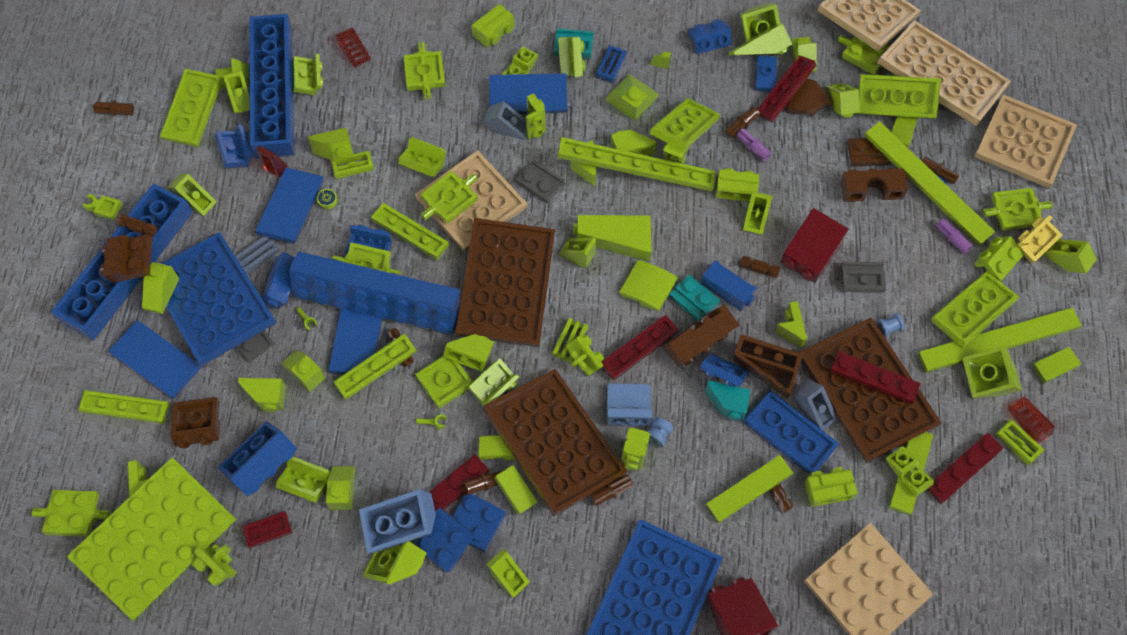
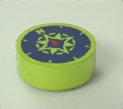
M324 189L318 193L317 202L322 209L329 210L337 205L338 198L333 190Z

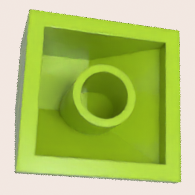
M764 3L751 7L741 14L746 42L771 27L780 24L777 4Z
M628 74L605 98V101L636 121L657 99L659 94Z
M1006 346L962 357L973 399L997 397L1022 391L1017 370Z
M409 541L375 552L362 577L390 585L417 574L423 565L427 553Z

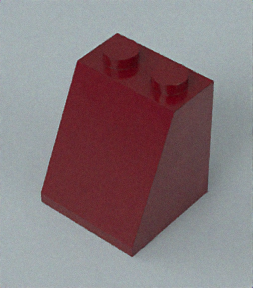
M813 208L785 250L781 263L786 268L801 274L804 279L816 283L841 248L849 229Z
M744 577L732 581L731 586L724 588L723 585H720L710 590L711 593L708 595L707 601L722 635H771L778 627L774 616L752 578L745 580Z

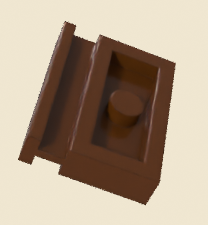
M867 138L848 139L847 146L851 167L886 166L891 164V161Z

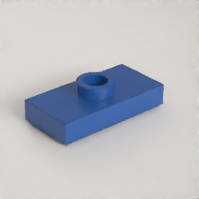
M758 55L755 91L771 92L776 86L777 57Z

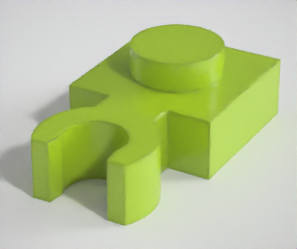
M92 194L87 195L92 203L82 204L85 210L93 211L96 216L112 221L116 219L123 205L120 200L104 195L98 200Z

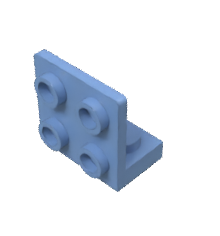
M608 384L607 425L651 426L652 409L650 407L649 384Z

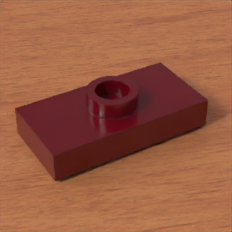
M286 511L242 526L249 549L293 534Z

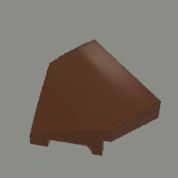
M806 79L791 98L788 111L789 114L810 113V116L813 117L816 111L825 105L828 107L832 104V101L816 80Z

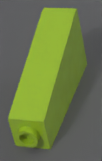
M578 215L577 223H573V235H577V238L594 237L596 239V248L644 261H650L651 216Z

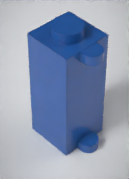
M282 252L275 258L261 295L266 306L272 309H279L286 305L292 289L289 269L295 257L285 252Z
M717 260L703 274L701 285L740 311L745 306L750 307L755 300L753 295L758 289L755 285L752 286L722 266Z

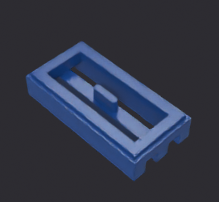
M609 45L595 73V78L599 79L601 77L603 81L609 80V83L613 84L627 55V51ZM614 51L615 53L605 73H603L602 71L611 55V52ZM621 54L612 74L609 75L618 55Z

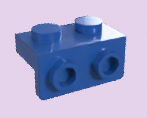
M717 19L711 21V23L697 24L693 28L687 29L688 36L695 44V52L697 54L727 47L732 44L731 28L723 20Z
M238 124L236 131H217L215 139L224 167H248L250 160L253 158V152L251 147H249L248 134L244 131L243 125Z
M363 225L350 226L351 236L345 250L346 255L349 252L350 242L390 251L392 239L387 231L383 229H369Z

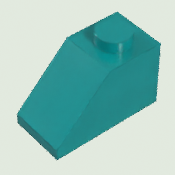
M708 380L705 392L721 415L731 421H744L751 390Z

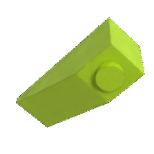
M778 24L728 53L729 55L776 53L781 55L788 51L787 47L792 45V42L783 24Z

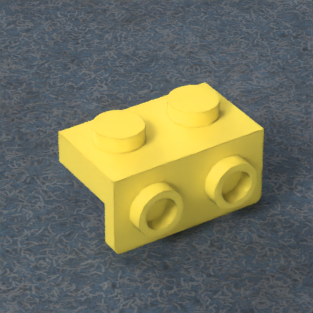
M1050 215L1044 219L1039 217L1032 224L1034 228L1031 231L1026 230L1018 237L1020 241L1017 245L1031 263L1037 261L1062 236L1049 222L1052 219Z

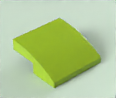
M638 260L622 286L620 294L622 297L640 302L642 307L660 311L678 278L658 266Z

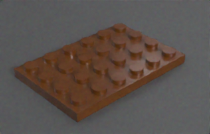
M474 218L456 336L467 337L476 334L478 336H485L491 341L539 347L555 229Z
M872 318L866 319L799 352L803 354L801 361L814 382L824 387L838 420L866 463L942 424L920 390H918L914 403L909 404L830 372L838 351H841L912 379Z
M556 369L483 406L482 410L553 516L607 486L608 483L611 484L624 477L628 472Z

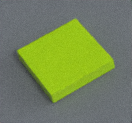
M443 356L415 374L438 409L468 391L467 386L472 382L459 363Z

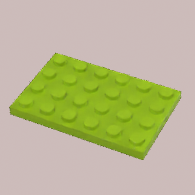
M172 457L67 557L132 621H135L194 562L197 556L194 553L196 548L200 546L207 549L237 519Z

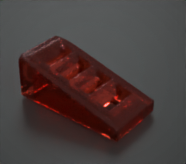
M353 27L336 35V41L354 68L371 60ZM350 39L353 40V41H351V42H349V43H345V41H347V40H350ZM354 44L357 45V46H355V47H353V48H351V49L348 48V47H350V46H352V45H354ZM358 49L360 50V52H358V53H356V54H353V55L351 54L352 52H354V51H356V50H358ZM361 55L364 56V58H362V59H360V60H357V61L354 59V58L359 57V56H361Z
M257 147V152L265 170L280 178L285 168H289V166L275 153L263 147Z
M1025 396L1008 406L1007 409L1015 420L1038 444L1053 435L1055 425ZM1025 406L1027 409L1020 413L1018 410ZM1031 413L1032 416L1026 419L1025 417ZM1037 421L1038 423L1033 426L1032 423Z

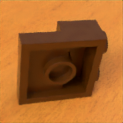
M146 234L129 238L126 235L108 238L106 245L102 248L105 260L104 264L100 266V271L103 277L116 283L148 276L150 273L153 237Z
M218 397L174 403L170 436L175 447L178 446L185 449L189 448L191 444L201 443L202 445H210L213 441L219 440Z

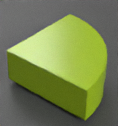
M662 52V54L654 55L650 65L668 69L671 52Z

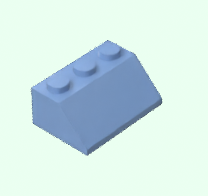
M419 489L359 509L367 554L430 535L436 517L432 494Z

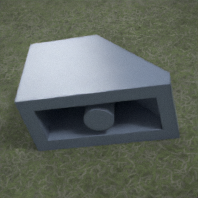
M504 101L488 107L483 120L485 125L497 134L520 140L526 138V119Z
M806 379L792 390L800 410L821 430H825L838 420L822 385Z

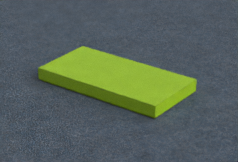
M185 69L160 138L199 147L223 78L218 75Z
M861 74L859 84L860 112L857 114L937 119L941 79Z
M686 98L651 128L650 134L685 151L719 120L720 114Z
M986 271L931 318V322L964 348L1018 301L1019 296Z

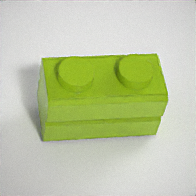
M498 4L471 25L472 35L486 48L492 44L495 45L504 34H509L513 31L515 26L514 15L501 4Z
M731 168L719 169L715 198L750 202L752 191L758 192L760 174H755L749 170L738 172Z
M635 428L628 429L621 461L627 470L637 471L643 469L650 437L648 431Z
M843 467L831 469L830 473L822 474V471L812 472L804 481L811 507L852 500L858 495L852 471L850 469L844 470Z

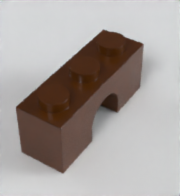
M904 169L844 171L840 181L844 202L864 201L868 193V187L879 189L883 200H902L908 190Z

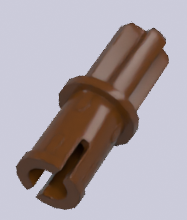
M116 101L95 102L93 104V111L99 114H111L112 116H116V114L133 116L134 104L117 103Z
M752 106L742 116H738L736 121L725 130L726 135L729 138H733L741 129H747L754 120L760 117L759 111Z
M926 156L923 158L922 162L933 173L952 184L956 183L959 174L943 167V163L934 162Z
M497 471L488 475L481 474L478 478L462 482L464 494L468 496L482 490L486 492L489 488L497 486L498 483L494 477L503 471Z
M626 475L611 484L608 483L607 486L592 494L591 499L595 506L598 507V505L613 497L616 499L618 494L633 487V481L629 475Z

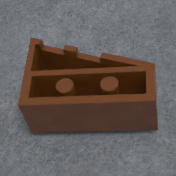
M724 304L707 313L663 345V347L677 367L683 364L688 366L696 360V355L709 351L713 343L716 341L719 343L729 336L728 333L737 328L739 324Z
M741 334L733 361L788 399L792 392L803 354Z

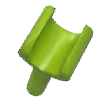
M300 307L296 309L303 318L307 331L311 332L308 327L309 323H314L318 327L316 319L308 317Z
M440 414L435 419L417 418L416 423L434 425L437 430H443L446 425H440L437 421H446L447 417Z

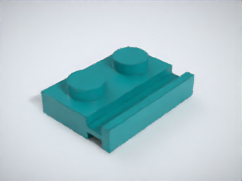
M556 28L554 55L559 56L558 38L578 36L584 43V52H581V58H591L594 31Z
M688 275L669 293V298L696 321L712 311L720 302V299L691 275Z

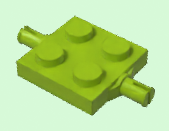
M841 34L837 41L847 46L841 58L872 75H875L879 69L883 68L877 62L890 47L889 44H886L877 51L857 37L850 40Z
M418 42V52L403 55L407 91L423 90V98L427 100L428 93L429 100L432 97L430 89L446 87L441 51H426L425 42H422V48L421 43Z
M452 171L447 173L421 193V198L429 206L424 212L420 213L421 217L426 221L433 214H436L449 224L478 201V196L470 188V185L478 180L477 176L472 173L463 180Z
M1033 188L993 192L991 198L994 208H984L983 216H996L1002 231L1032 228V224L1039 217H1042L1041 210L1052 209L1053 204L1052 201L1039 202L1035 197Z
M350 242L349 252L345 258L335 255L332 258L341 262L388 273L402 274L401 270L390 268L392 251Z
M53 490L47 508L34 507L32 509V517H45L42 529L44 535L88 537L96 519H107L111 515V511L98 510L97 504L100 495L97 491Z

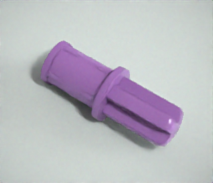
M741 129L737 133V138L748 147V151H752L763 162L772 154L771 151L760 143L759 138L755 139L745 129Z
M945 219L940 220L936 224V228L948 239L947 242L955 245L962 254H965L973 246L960 234V230L957 231Z

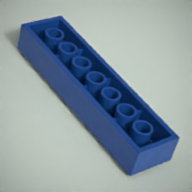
M288 14L250 17V147L255 159L295 155L294 92L292 84L293 42L292 26Z
M154 183L128 215L129 218H137L145 221L146 224L151 223L157 228V232L153 236L151 263L157 260L193 213L185 199ZM119 226L110 238L121 235L133 238L145 235V233L142 234L128 229V226ZM102 248L51 311L60 323L92 341L95 340L143 278L139 277L116 283L104 278L100 271V266L104 264L105 260Z
M299 251L289 269L293 297L335 306L340 309L356 311L360 314H369L382 319L386 318L399 323H407L420 328H428L441 333L453 334L457 325L460 309V289Z

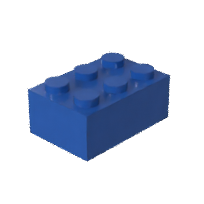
M266 421L217 468L235 487L248 497L260 488L261 483L267 478L272 477L283 462L290 460L297 448L281 430Z

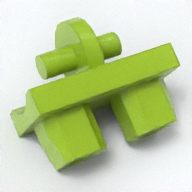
M579 335L565 347L574 359L570 364L573 368L578 364L581 370L587 376H590L603 366L601 362L605 358L601 352L596 351L594 353L589 346L592 345V341L588 335L582 337Z
M215 544L212 548L209 546L207 549L198 546L194 551L197 556L192 565L200 572H204L210 567L213 571L209 574L207 580L212 585H220L226 578H233L237 573L229 565L232 558L228 556L231 551L228 545L220 548Z

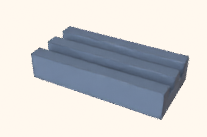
M263 236L235 257L248 275L279 253L280 250L269 237ZM272 247L269 251L261 255V253ZM253 259H256V260H254L252 263H250L249 265L245 266L247 263H249V262L252 261Z

